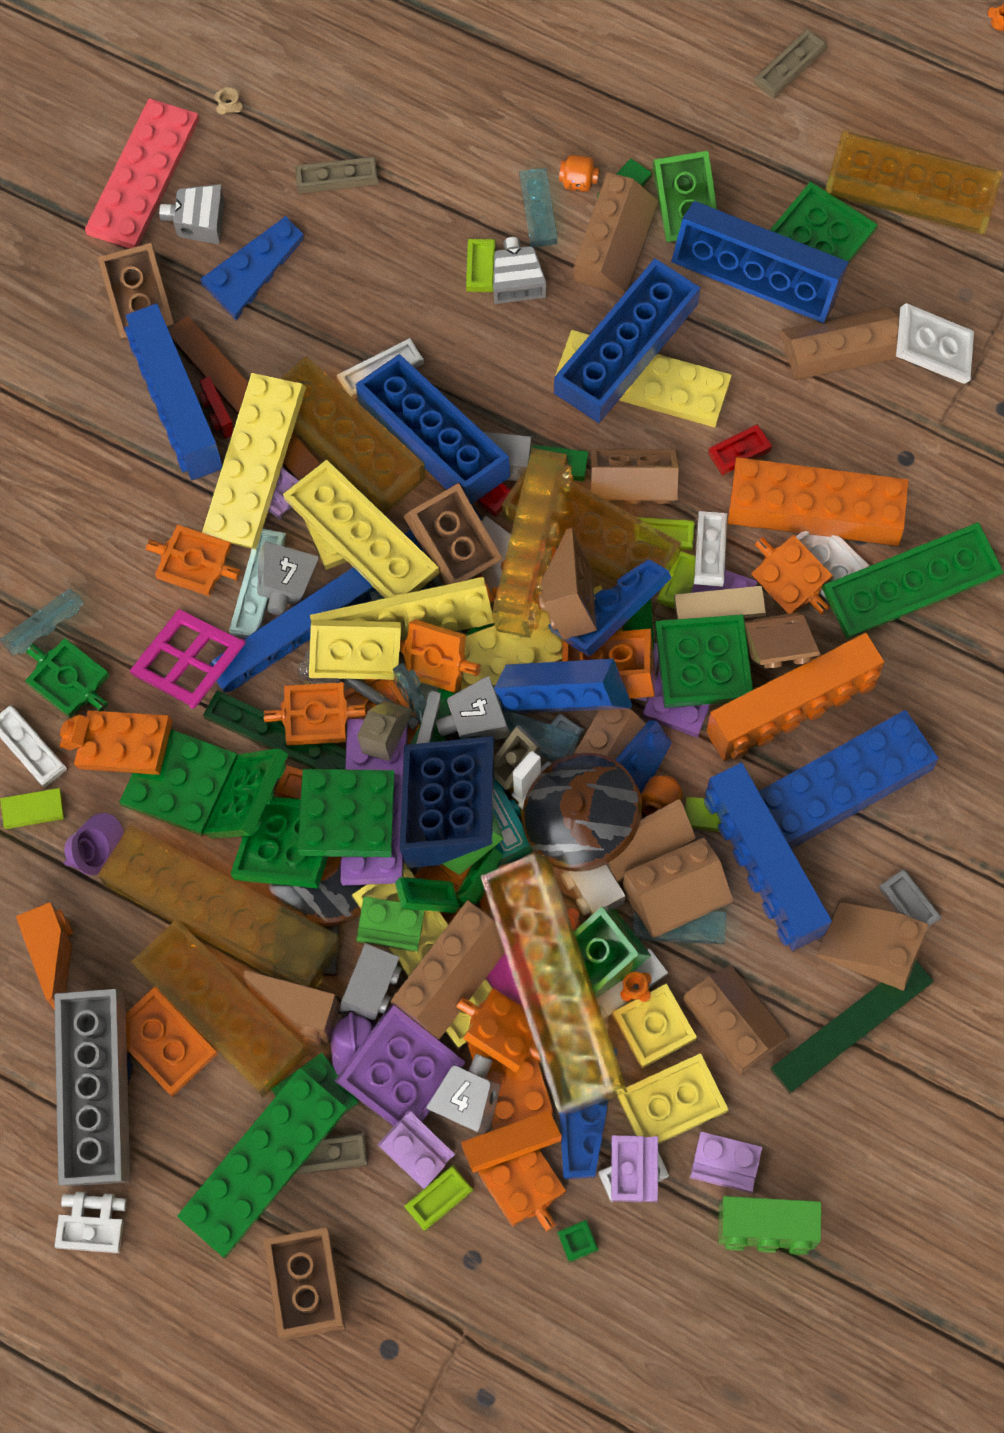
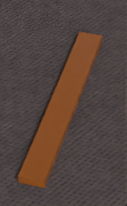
M186 316L168 329L174 344L204 378L210 376L218 394L239 415L248 382L193 320ZM292 432L282 466L300 481L321 463Z

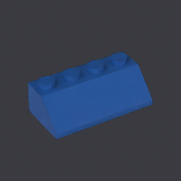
M614 659L505 665L494 687L504 711L518 713L630 709L632 706Z

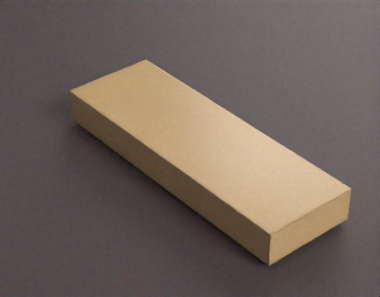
M762 586L675 594L674 596L677 619L743 614L745 619L765 617L766 614Z

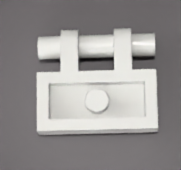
M75 1192V1195L63 1194L61 1205L62 1207H73L72 1215H59L54 1247L57 1249L120 1254L124 1221L112 1219L113 1211H125L127 1199L115 1198L114 1194H104L103 1197L87 1196L86 1192ZM85 1208L101 1209L100 1218L83 1217Z

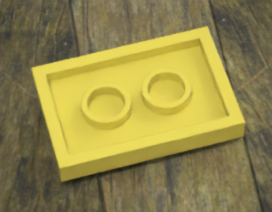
M311 620L309 678L398 680L401 623Z
M701 1053L616 1092V1096L635 1135L644 1137L658 1136V1144L714 1119L729 1110Z

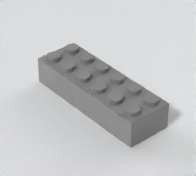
M117 989L54 994L58 1185L71 1187L131 1182L125 993Z

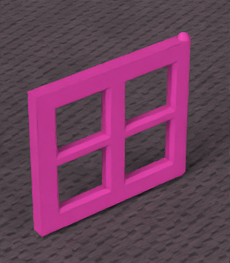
M178 609L129 672L140 680L188 704L191 709H194L245 645V640L238 639ZM181 625L200 633L185 652L168 644ZM209 639L228 647L213 667L195 658ZM162 650L179 658L165 678L147 669ZM189 665L208 673L193 693L175 684Z

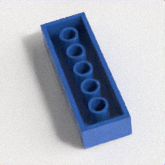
M696 201L692 203L682 219L671 260L672 263L821 323L826 321L834 307L849 263Z
M654 258L554 377V394L600 424L697 307L700 287Z
M156 303L125 315L129 326L124 327V330L129 340L131 351L134 357H136L139 370L146 381L149 394L156 405L158 416L165 427L168 440L175 451L182 473L187 471L191 481L221 470L222 463L216 442L158 304Z
M400 354L355 384L358 405L443 487L449 489L459 483L471 505L510 477L509 456Z
M904 710L763 788L759 793L790 848L793 849L934 769L939 758L908 712Z
M741 762L711 777L705 793L704 804L711 815L716 813L721 821L718 824L719 831L724 840H730L735 849L732 851L738 865L740 867L744 866L749 874L747 880L754 893L759 892L764 901L762 907L766 916L770 920H775L779 928L777 929V934L784 946L789 945L793 952L823 937L832 920L743 763Z

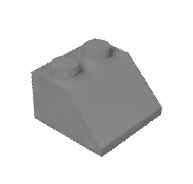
M364 944L342 999L339 1012L348 1015V1012H354L355 1015L372 1020L376 1019L378 1012L384 1014L391 996L385 994L389 983L396 985L402 970L401 967L397 966L400 957Z

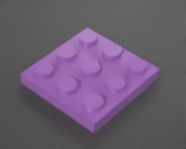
M390 1005L335 1081L392 1126L400 1121L407 1111H411L422 1122L430 1112L429 1109H426L450 1068L453 1065L462 1067L465 1061L395 1005Z

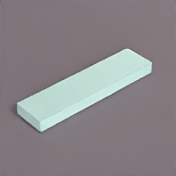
M262 529L257 549L251 550L229 629L230 635L246 638L262 628L270 598L257 594L259 551L265 542L284 546L287 538L286 533Z

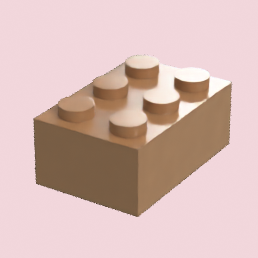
M459 483L403 516L424 553L439 567L440 573L438 577L443 585L469 580L503 560Z
M324 1227L263 1239L278 1338L284 1341L346 1329L329 1229Z

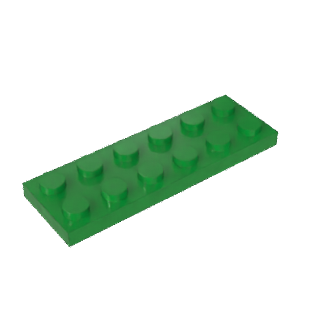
M979 522L824 584L822 590L846 639H850L1001 577L1004 572Z
M299 1068L177 1217L219 1255L227 1258L349 1109L303 1069Z

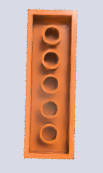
M736 457L727 524L793 533L806 531L809 532V535L824 537L836 535L847 540L899 546L904 531L908 479Z
M864 633L813 659L812 662L805 663L711 711L706 733L723 761L730 758L737 760L746 755L749 748L757 744L759 747L770 743L775 735L783 731L785 734L794 731L800 726V722L808 718L810 720L819 718L826 712L825 709L833 705L840 707L850 701L851 696L856 693L865 694L874 689L881 675L884 660L867 633Z

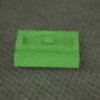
M364 896L356 942L417 952L424 910L402 909L400 902Z

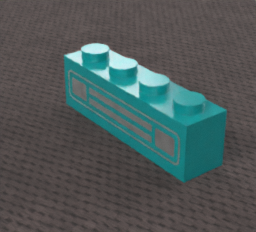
M494 778L493 813L497 818L504 839L493 848L503 854L498 863L503 865L532 853L533 848L529 844L523 825L518 818L521 815L518 805L514 799L508 800L504 792L506 789Z

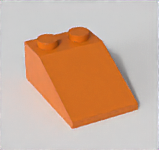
M49 902L17 915L16 919L46 1001L55 1010L54 994L66 993L72 950L69 935L73 934V930L62 909L56 910L53 904Z

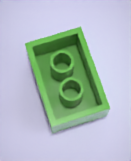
M723 1196L719 1204L718 1244L725 1245L726 1250L744 1251L745 1246H755L758 1252L775 1253L777 1248H789L790 1254L807 1255L809 1250H814L821 1242V1202Z

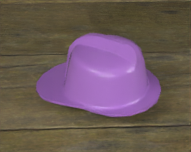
M98 813L89 818L74 834L68 837L64 848L66 860L63 863L65 866H72L74 869L89 876L97 875L103 871L123 847L124 831L120 822L108 813Z
M348 1012V1016L342 1018L334 1027L331 1034V1050L334 1069L338 1076L375 1027L376 1023L372 1019L355 1015L354 1012Z

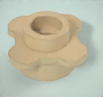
M226 87L218 91L214 96L215 100L218 101L216 110L220 115L233 111L239 113L243 109L239 101L241 93L237 89Z

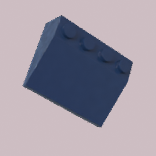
M493 736L404 745L400 851L408 868L440 865L492 845Z

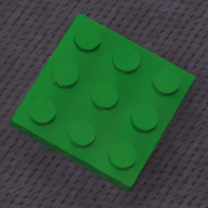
M809 182L769 231L850 263L875 233L878 224L814 183Z
M743 614L655 621L664 708L729 703L753 690Z
M171 729L160 775L132 773L119 803L125 808L203 837L202 832L238 755Z
M278 748L238 754L202 834L211 839L252 836L261 825V815L265 806L273 798V788L277 779L285 771V761L288 753Z
M303 769L298 855L391 857L394 770Z
M273 797L270 803L265 806L261 815L262 822L258 830L252 836L242 837L230 873L234 880L319 888L328 856L298 855L301 799Z

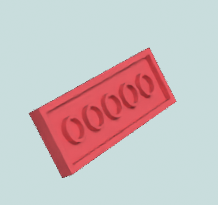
M148 99L85 227L86 235L129 249L139 246L199 122L198 113L154 99Z

